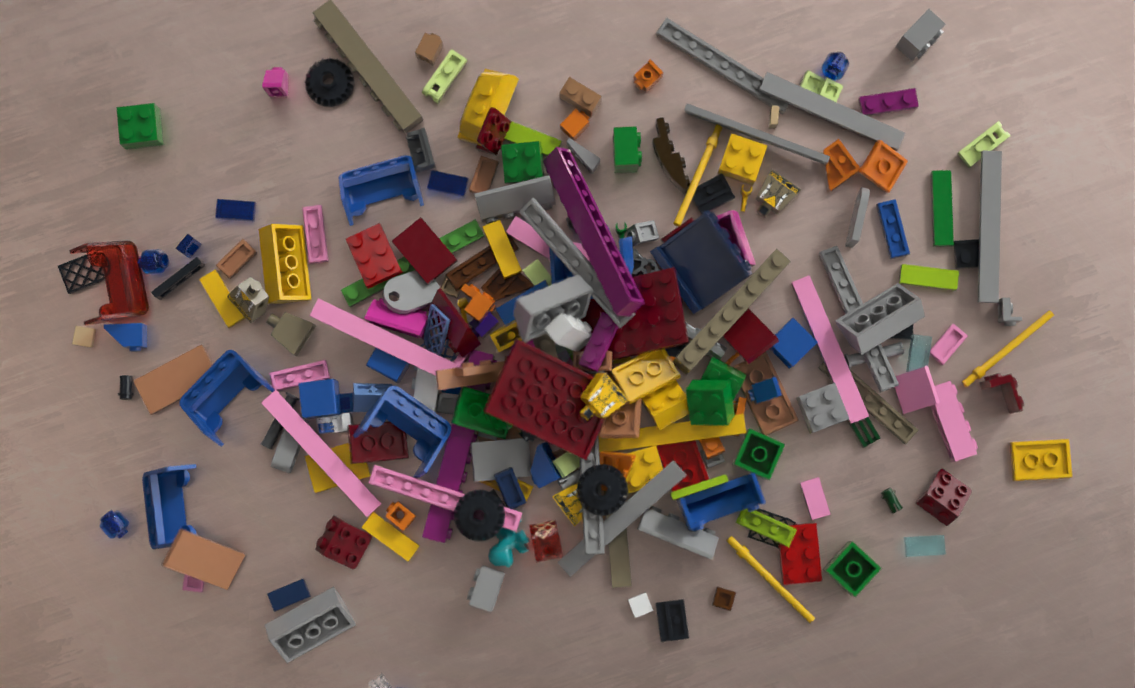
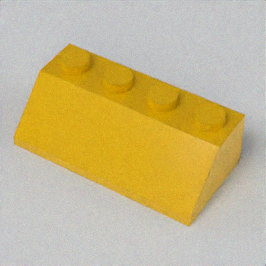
M270 224L259 228L265 292L269 296L268 304H285L311 300L303 225Z

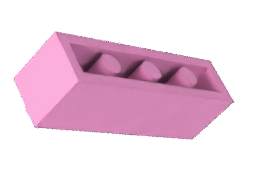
M951 381L936 385L935 389L940 403L931 405V409L950 461L956 462L976 455L978 446L975 439H972L969 433L971 427L969 422L965 421L962 414L964 413V408L961 402L957 400L956 395L958 393L955 385L951 384Z

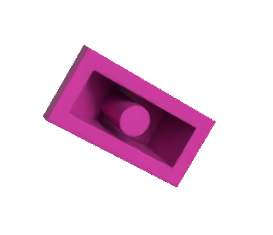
M273 67L272 70H266L262 87L269 97H288V73L281 67Z

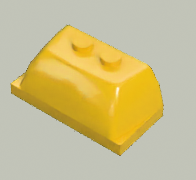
M484 69L479 74L467 100L460 120V131L457 138L481 145L477 142V138L491 107L496 108L505 115L519 79L514 75Z

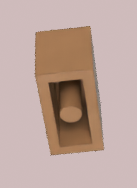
M571 77L568 78L559 92L560 99L583 111L591 118L602 101L601 95Z

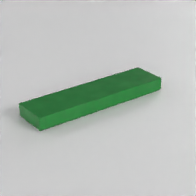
M932 170L933 247L954 246L951 170Z

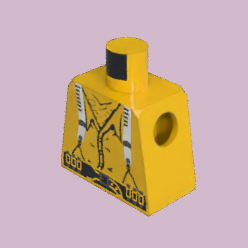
M598 372L580 397L586 404L580 411V414L586 420H589L594 414L599 418H606L629 399L606 373Z
M577 484L552 496L573 526H576L583 519L582 505L577 496Z

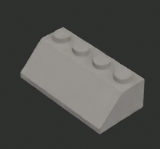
M550 175L475 193L482 223L486 222V224L493 223L503 217L505 220L514 218L515 214H519V211L532 198H535L544 210L553 208L552 205H555Z
M578 274L517 299L513 314L522 341L527 342L546 334L547 331L544 328L561 313L568 316L572 315L575 319L584 318L592 295V287Z
M897 283L835 321L850 346L860 354H864L924 318L925 314L921 298Z
M651 506L650 509L648 508L643 513L637 528L638 530L706 558L713 559L719 537L715 536V531L705 528L704 531L698 530L693 532V529H688L686 523L679 521L680 517L671 513L668 516L661 514L662 510Z
M332 587L265 624L269 641L288 663L356 624L342 597Z

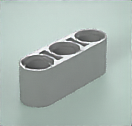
M285 428L275 451L271 467L291 473L301 445Z

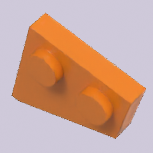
M839 139L823 150L825 155L830 156L828 163L825 165L830 191L859 172V165Z
M601 451L600 464L615 467L626 479L636 455ZM601 484V490L607 491L606 486Z

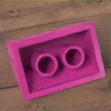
M730 210L717 215L719 219L718 224L721 228L727 230L731 243H735L741 251L740 256L743 260L746 259L751 266L756 265L738 212Z
M379 298V301L373 299L364 319L373 325L424 340L428 316L426 315L427 312L423 310H417L408 314L395 313L385 305L383 298Z

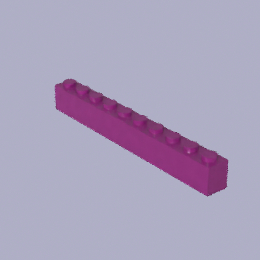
M556 147L543 160L546 172L550 175L553 186L557 190L560 201L567 211V216L571 220L574 230L582 243V247L587 253L589 262L597 274V279L604 289L613 312L618 316L630 317L644 304V301L570 149Z
M473 350L470 353L468 363L473 362L474 365L480 364L479 361L491 360L492 363L497 362V360H494L495 356L493 354ZM492 382L465 387L486 393V389L490 390ZM455 424L451 425V433L447 440L436 485L463 493L460 488L461 484L465 483L467 479L466 465H470L472 460L470 443L476 442L478 437L475 434V430ZM431 504L422 537L446 543L447 539L450 540L453 532L450 526L452 520L454 521V511Z

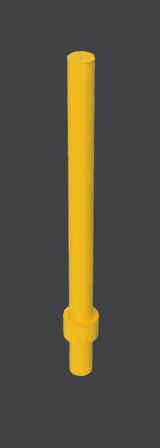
M720 125L715 126L711 137L707 139L706 149L673 224L676 226H681L713 149H716L718 145V138L723 128Z
M1047 311L983 365L973 369V373L964 379L962 384L968 387L975 380L985 376L986 371L1054 316L1053 312Z
M732 536L726 540L737 551L736 554L741 559L744 558L809 623L815 619L749 553V550L744 545L742 546Z

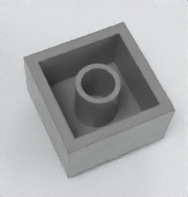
M928 9L901 37L896 47L911 61L916 57L920 59L927 49L944 33L942 28L945 26V23Z
M835 383L796 398L810 434L849 419Z
M484 565L481 569L478 568L473 579L476 581L475 587L470 588L467 597L470 600L469 605L492 612L505 572Z

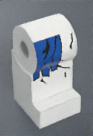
M352 413L316 418L318 434L348 432L347 425H354Z

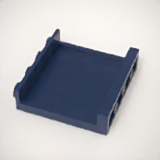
M704 211L700 217L659 247H655L650 251L662 270L675 268L680 296L693 314L699 313L753 274L750 263L746 259L743 260L740 256L741 251L735 243H731L729 233L725 228L720 227L718 217L714 212Z

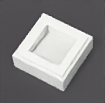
M646 592L628 599L635 618L653 611Z

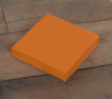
M877 140L861 166L859 173L886 193H890L908 160L882 140Z

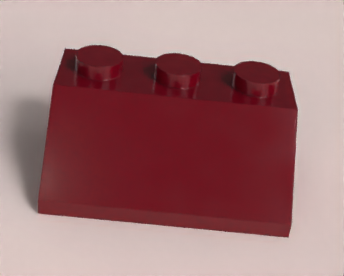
M439 288L431 304H435L450 319L446 340L449 339L451 341L448 345L455 354L459 352L463 358L480 346L481 343L443 290Z

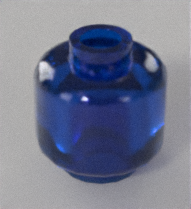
M842 52L829 53L821 68L824 76L833 81L842 79L849 68V60Z
M149 249L142 252L138 259V264L146 274L163 273L169 265V258L161 249Z
M110 510L100 518L101 523L99 527L110 539L115 537L120 539L128 532L126 528L129 526V521L119 510L114 512Z

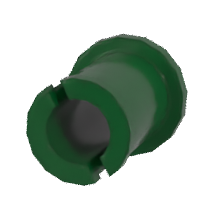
M890 487L881 492V498L885 499L893 514L897 512L893 504L896 505L898 511L903 506H901L895 495L896 491Z

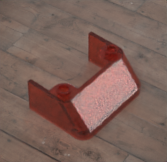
M132 241L85 243L69 250L70 254L87 253L88 261L92 266L103 267L110 303L102 305L99 308V316L84 321V325L111 323L139 317L148 312L149 304L138 250Z

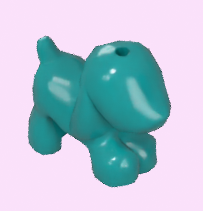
M502 527L496 535L499 541L489 550L488 558L494 566L511 567L514 562L512 550L516 548L519 553L528 552L529 547L527 543L530 542V539L526 536L524 530L515 533L513 530Z

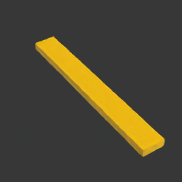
M744 414L735 415L728 426L691 425L690 421L670 424L661 430L657 426L640 428L639 438L601 439L600 434H598L599 453L601 451L613 452L745 434Z

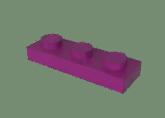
M916 88L858 98L861 113L866 116L919 107Z
M602 312L578 363L581 367L598 372L618 329L617 324L607 313Z

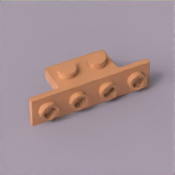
M491 360L479 361L480 364L478 365L469 362L462 363V367L435 370L437 390L496 382L505 361L491 363Z

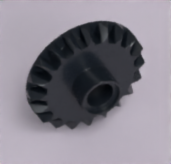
M332 58L322 59L319 62H315L306 74V91L310 98L319 105L326 107L337 106L350 97L354 88V77L350 68L344 62ZM327 78H333L331 84H324Z
M606 464L594 465L588 468L578 480V499L581 505L592 514L600 516L610 515L619 510L626 501L628 494L626 479L613 466ZM600 484L605 485L607 488V493L604 496L597 493V487Z
M474 490L468 492L456 504L454 510L456 527L463 536L470 540H489L496 536L503 527L505 521L504 506L500 499L489 491ZM477 510H481L484 513V518L481 521H477L474 518V513Z

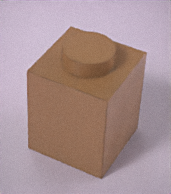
M424 33L415 51L416 57L434 65L443 48L441 38L434 33L430 35Z

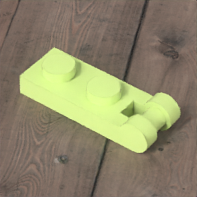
M451 49L424 87L422 94L425 96L429 95L438 104L466 64L467 59ZM434 85L440 87L437 92L433 90Z
M999 121L957 153L968 168L981 159V151H992L1011 136L1001 128L1002 124ZM995 132L999 138L996 139L992 133Z

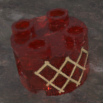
M556 519L529 525L536 563L563 557Z

